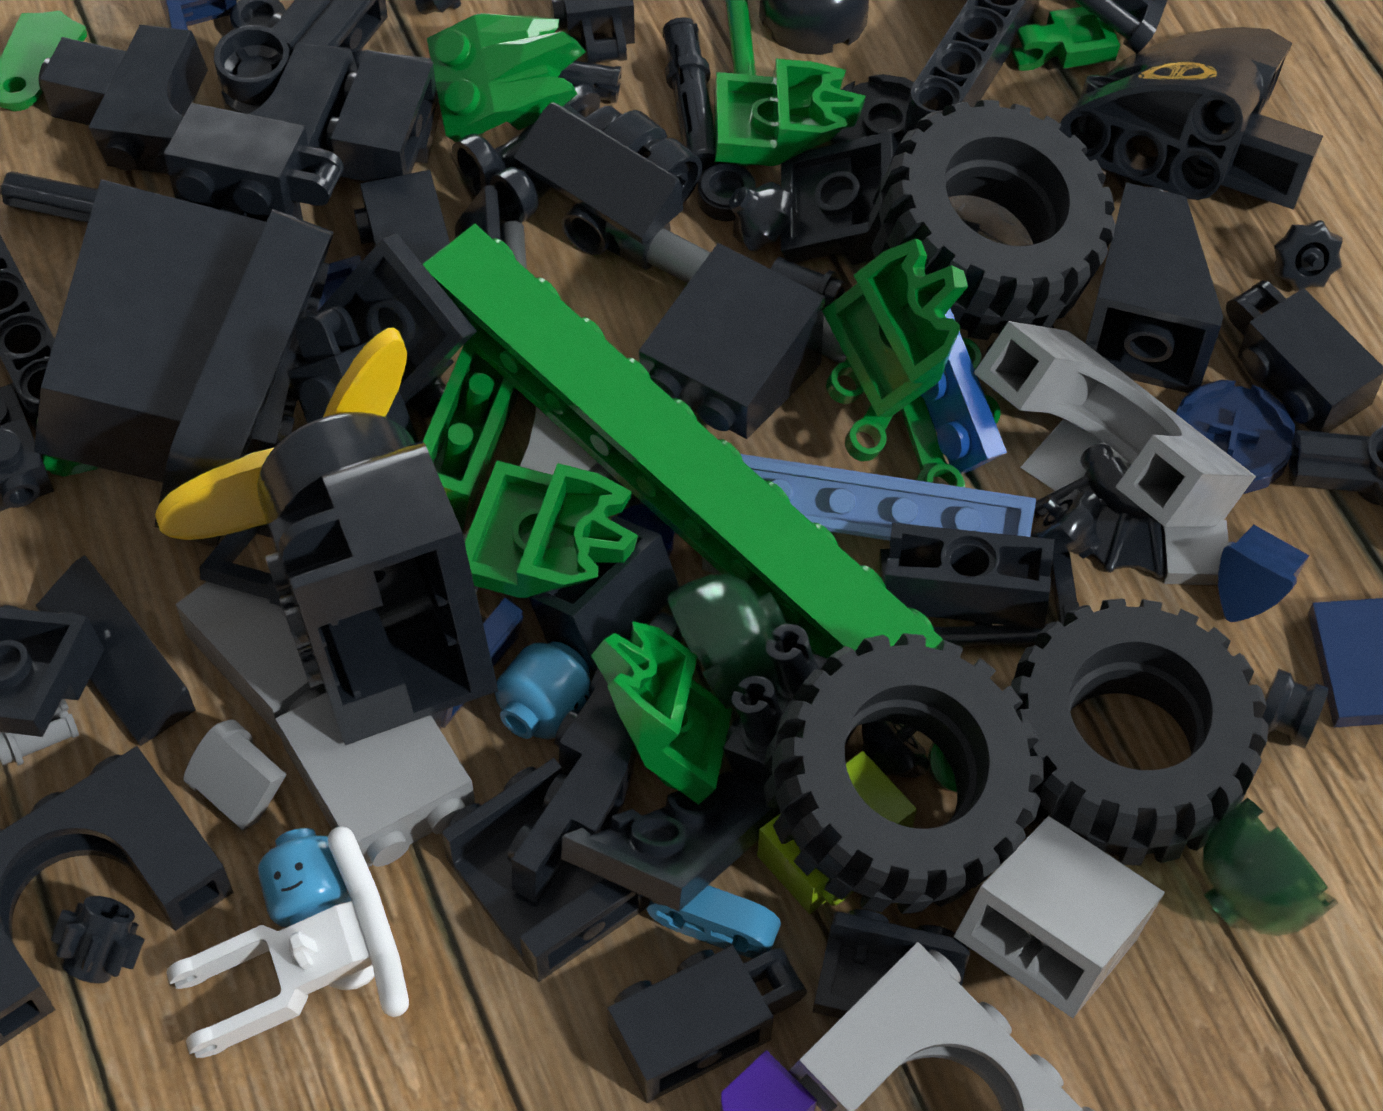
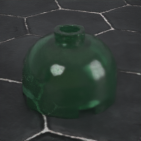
M708 575L688 582L668 594V603L691 653L695 651L706 670L702 672L726 710L733 707L732 695L734 691L741 693L738 687L741 681L752 676L765 677L769 681L772 679L776 670L767 654L766 643L768 639L774 641L772 632L776 628L788 623L771 592L759 597L745 580L731 575Z
M1247 797L1223 817L1207 838L1203 848L1202 868L1213 887L1203 896L1229 927H1232L1241 920L1258 934L1281 936L1298 932L1317 921L1337 905L1338 902L1334 897L1324 892L1328 889V886L1278 826L1271 831L1266 828L1258 818L1264 811Z

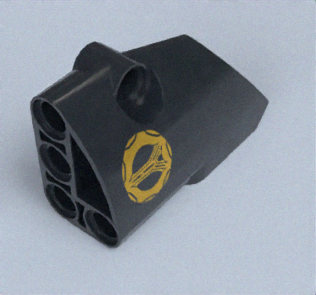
M1250 27L1216 28L1189 33L1160 42L1124 59L1104 76H1087L1080 99L1063 117L1059 130L1069 138L1075 135L1087 147L1085 156L1088 160L1096 159L1099 166L1103 169L1170 193L1186 196L1187 199L1201 200L1208 198L1218 190L1231 169L1251 113L1261 114L1269 101L1285 58L1293 43L1270 29ZM1212 100L1228 103L1234 110L1235 120L1228 123L1216 121L1209 114L1207 103ZM1142 135L1152 139L1157 145L1158 156L1145 157L1139 154L1134 148L1133 137ZM1198 155L1207 158L1213 164L1215 174L1203 177L1193 173L1188 164V157Z

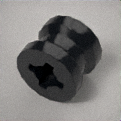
M1278 668L1266 695L1265 702L1267 707L1262 716L1268 724V733L1278 731L1288 735L1291 744L1305 749L1322 711L1329 688L1317 683L1308 687L1295 682L1291 673Z

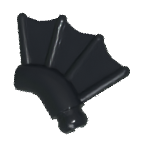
M1102 443L1089 447L1082 453L1080 463L1086 470L1084 477L1036 500L1034 514H1038L1041 517L1047 512L1042 502L1049 496L1058 501L1076 489L1083 492L1090 491L1097 495L1101 503L1096 529L1097 537L1102 541L1096 551L1090 555L1104 565V570L1108 573L1121 568H1139L1155 574L1158 578H1162L1166 574L1161 523L1116 488V485L1128 469L1121 458L1114 457L1111 447Z

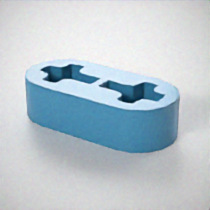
M709 885L679 912L652 901L649 902L647 907L648 914L661 925L722 949L733 945L738 955L749 958H756L770 951L781 926L780 919L766 907Z

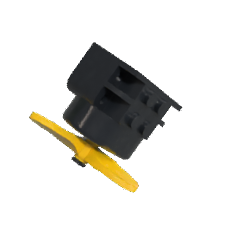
M395 328L385 329L363 347L338 383L323 418L312 421L293 431L279 442L275 448L253 452L184 483L163 499L155 513L160 531L169 537L182 540L222 536L260 525H268L276 552L266 555L265 559L285 618L293 635L310 688L324 684L345 745L498 691L460 525L423 441L414 443L410 434L400 424L386 417L399 390L407 360L405 344L400 332Z

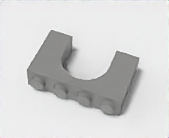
M1008 321L974 371L976 376L1017 409L1050 413L1064 418L1093 434L1118 452L1131 466L1116 485V488L1164 527L1216 526L1226 518L1256 477L1070 331Z
M919 942L788 1071L817 1099V1106L822 1111H855L898 1066L915 1059L931 1057L955 1061L977 1073L996 1095L1002 1111H1095L1089 1107L1081 1108L1061 1088L1064 1082L1058 1071L1037 1054H1031L1030 1056L1010 1036L1012 1033L1011 1026L996 1008L986 1002L978 1003L959 984L961 981L960 974L945 956L935 950L928 952Z

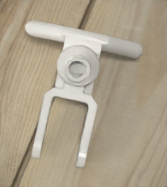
M344 826L335 827L329 833L327 841L352 901L335 905L280 931L260 925L194 956L179 960L167 968L166 973L169 984L175 983L176 989H183L198 985L214 975L270 951L281 986V992L277 997L192 1033L186 1040L189 1054L195 1053L196 1058L218 1054L232 1045L297 1017L301 1014L308 999V994L327 985L340 990L358 989L368 984L375 977L383 1012L391 1017L401 1016L406 1012L409 1006V998L400 956L377 887L357 840L349 828Z

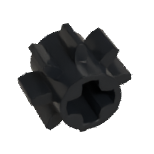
M104 896L87 897L84 903H77L74 912L62 909L50 939L59 944L56 955L62 958V968L69 975L79 980L96 984L106 983L112 976L118 977L122 967L133 969L145 941L144 938L136 935L139 924L133 922L135 918L134 912L122 902Z

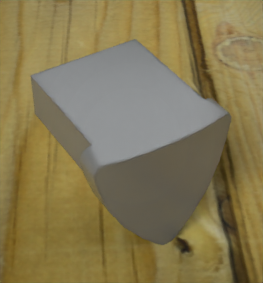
M231 719L218 723L206 733L188 763L183 781L194 791L198 790L241 830H245L259 822L287 774L252 744L253 737L236 720Z

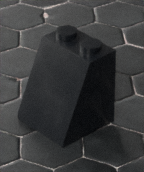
M1126 183L1115 224L1114 237L1110 243L1085 343L1134 381L1190 393L1202 384L1221 328L1223 313L1187 197L1165 192L1155 187H1143Z
M717 243L639 349V362L647 370L651 380L671 398H678L685 402L707 425L719 431L730 430L748 439L821 364L824 322L822 310L825 306V296Z

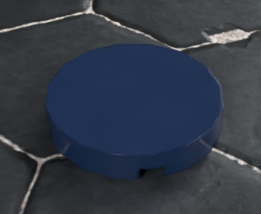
M1218 380L1200 385L1182 399L1176 414L1256 476L1243 494L1267 488L1283 475L1292 454L1291 446L1295 434V424L1287 409L1267 390L1255 385L1248 389L1243 386H1235L1236 381Z

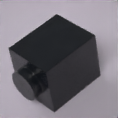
M62 37L52 57L44 60L39 72V87L45 94L51 116L90 125L126 51Z

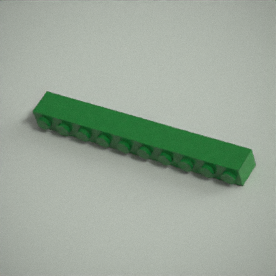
M474 224L423 264L477 331L466 344L624 487L632 491L634 496L778 626L793 624L803 628L809 637L812 654L828 659L829 656L845 646L856 651L863 639L879 635L888 637L890 646H894L903 633L924 635L926 647L936 649L943 639L934 631L931 622L924 614L914 608H907L886 589L883 580L873 569L865 565H859L838 546L835 537L827 528L819 523H812L790 503L786 493L777 484L768 480L764 481L746 465L739 451L731 443L724 439H717L697 421L694 412L685 402L678 398H671L656 385L640 362L631 357L626 358L611 345L595 322L576 314L560 299L558 292L551 283L544 278H536L516 260L512 250L502 240L491 238L479 226Z

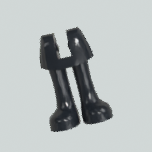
M585 83L575 86L574 88L578 95L562 106L602 132L622 115L612 106L600 108V96ZM534 124L529 125L520 134L496 148H493L488 140L478 134L465 135L452 145L454 163L462 179L475 196L480 193L484 186L494 185V190L497 189L499 217L505 222L518 221L522 223L530 218L538 208V200L552 188L529 172L520 170L522 168L514 164L513 157Z

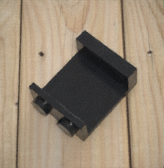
M555 758L538 769L532 766L521 770L507 782L503 792L483 805L473 803L466 806L453 816L448 823V828L441 832L446 859L538 982L644 911L650 902L643 895L565 860L536 903L512 891V862L507 860L508 851L519 830L525 824L534 827L544 812L543 801L547 790L555 777L562 772V767Z

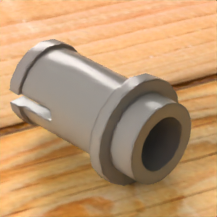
M65 699L61 700L43 737L0 732V763L2 766L15 761L17 766L24 764L22 757L68 738L79 736L73 716L67 711L69 707Z

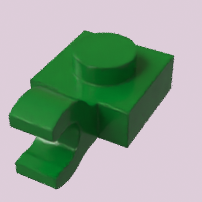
M1084 7L1050 11L1046 25L1032 24L1019 28L1017 35L1022 47L1014 48L1012 55L1018 70L1029 71L1039 68L1055 56H1058L1064 69L1116 61L1120 43L1111 27Z

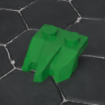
M480 13L472 15L427 38L430 58L434 66L436 89L445 134L448 138L456 142L465 135H480L505 122H508L517 130H521L534 124L542 111L551 102L562 107L578 95L572 83L558 77L561 71L582 56L585 51L574 38L565 32H556L559 19Z
M776 58L773 77L716 72L714 85L715 161L734 163L741 166L779 165L811 148L828 142L842 129L855 126L861 115L866 96L840 89L846 73L845 69L812 61Z
M913 239L882 252L853 275L857 281L856 285L822 310L877 417H892L941 380L959 334L960 325L953 318H946L945 314L968 287L964 270L951 265L926 275L925 263L927 254L922 242L918 239Z
M497 460L465 540L474 586L518 598H527L598 577V566L594 562L624 563L635 550L638 535L609 520L608 517L623 511L631 498L632 491L598 473L557 463L555 471L551 475Z
M633 621L630 641L614 633L604 639L591 656L608 684L607 687L616 710L645 767L654 772L666 786L679 790L699 805L716 789L724 752L723 747L726 743L733 709L692 680L698 657L696 654L659 627Z

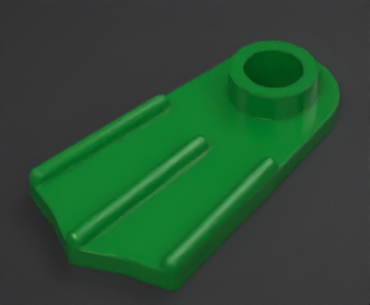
M61 11L22 13L0 57V107L10 111H22L31 107L43 93L39 87V72L44 60L52 57L62 37L84 41L87 37L86 27L72 20Z

